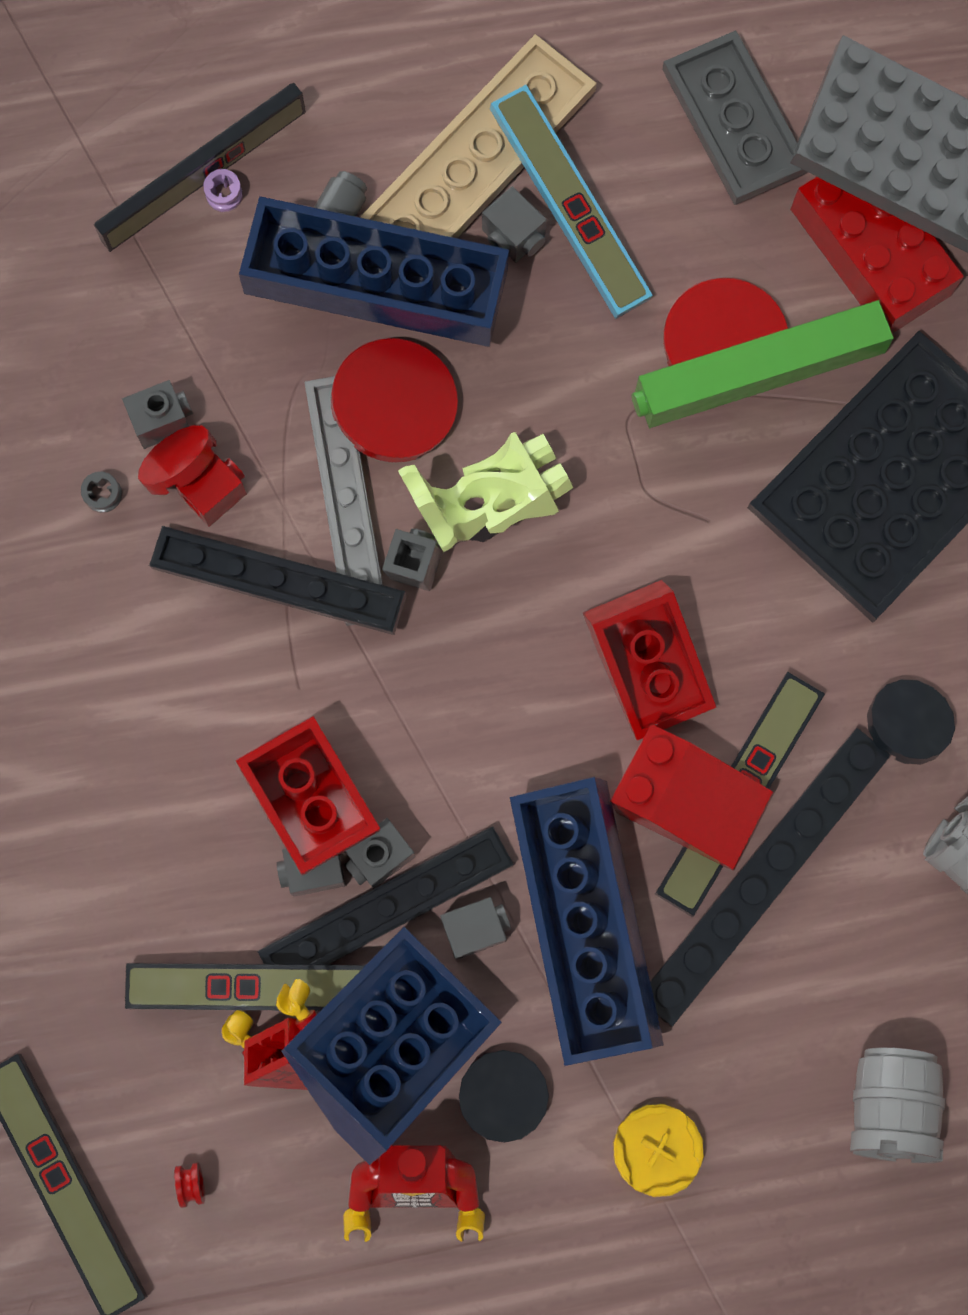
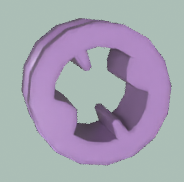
M217 169L206 177L204 193L209 205L214 210L228 212L240 204L242 188L236 174L227 169ZM224 184V187L227 188L229 184L231 194L222 197V193H219L217 197L216 187Z

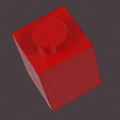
M214 454L212 462L204 472L189 485L183 486L180 489L175 485L181 498L208 527L247 495L242 480L245 478L243 472L230 458L223 462L216 454Z

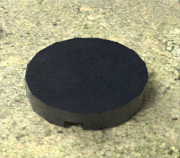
M901 679L887 684L874 697L867 712L868 731L876 746L884 753L887 751L895 756L894 760L904 764L921 765L935 760L950 745L955 732L954 713L946 698L934 687L918 680Z
M505 1050L487 1053L473 1062L462 1078L459 1092L462 1115L471 1129L487 1140L503 1143L520 1140L534 1131L546 1114L549 1098L546 1079L537 1065L521 1053Z

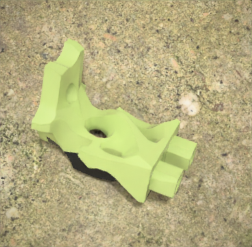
M516 432L511 433L505 444L494 455L481 462L462 468L464 477H461L458 483L449 489L431 487L415 465L405 466L398 470L443 552L463 541L471 540L483 543L524 519L555 515L559 510L554 500L573 488L568 475L560 463L539 474L537 469L556 459L544 434L522 444ZM479 497L484 499L483 506L477 510H469L464 507L466 501L470 498Z

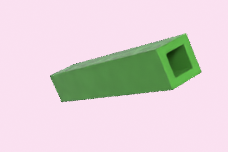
M877 300L640 375L635 392L632 393L633 405L638 417L645 416L650 429L885 354L894 337L880 302Z

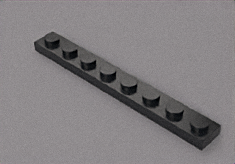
M856 728L650 980L657 1016L670 1027L674 1026L890 758L891 755L887 751L884 753L880 750L874 741L861 730Z

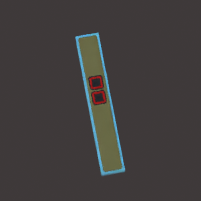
M524 85L492 102L490 111L614 318L616 319L649 301L653 296L528 86Z

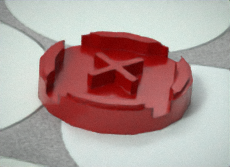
M191 425L167 436L149 452L138 470V479L152 495H166L170 493L167 488L175 484L179 489L183 486L185 487L200 476L212 462L215 453L211 448L217 447V441L203 425Z

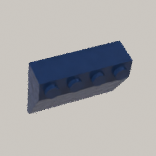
M403 927L281 1052L334 1130L370 1165L389 1149L502 1022Z

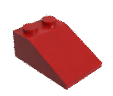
M662 580L583 612L599 657L637 741L644 738L651 724L664 730L717 708L674 591Z
M314 716L235 760L243 777L302 876L381 830Z
M651 724L610 802L617 814L734 871L774 793L691 742Z

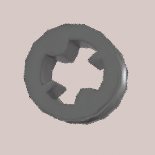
M103 471L94 472L83 480L81 496L83 501L92 510L100 513L109 512L120 504L122 489L116 479L109 473ZM106 483L111 484L107 487L111 492L108 499L100 497L97 502L92 500L96 498L92 492L95 486L103 487Z

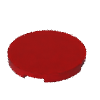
M716 278L703 281L685 291L676 300L668 313L663 331V344L668 360L667 364L672 366L786 330L788 327L780 307L770 295L749 282L734 278Z
M379 339L355 349L340 365L331 390L332 415L343 434L354 444L355 449L371 458L385 462H408L416 460L417 457L433 450L447 437L457 412V390L446 365L429 349L404 339Z

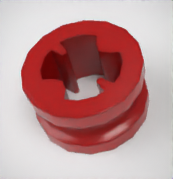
M199 1162L193 1163L190 1169H184L182 1165L176 1166L174 1179L180 1208L187 1207L190 1201H196L198 1205L204 1204L205 1186Z

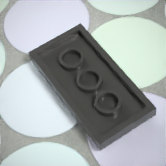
M736 30L664 61L662 70L734 205L807 174V171L790 163L797 146V141Z

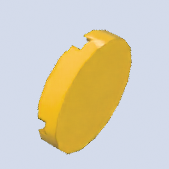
M665 1104L644 1105L630 1112L619 1124L613 1140L614 1163L621 1177L636 1191L652 1197L671 1196L686 1189L697 1175L704 1158L703 1140L695 1123L681 1110Z

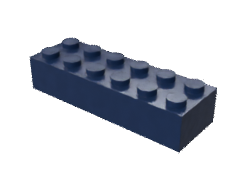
M259 196L239 271V278L243 292L246 295L490 347L508 272L509 250Z
M597 777L510 797L564 1066L664 1045L617 825L610 802L609 788L606 780Z

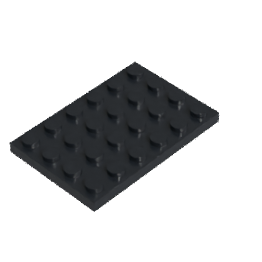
M920 331L891 358L747 507L872 623L968 524V373Z

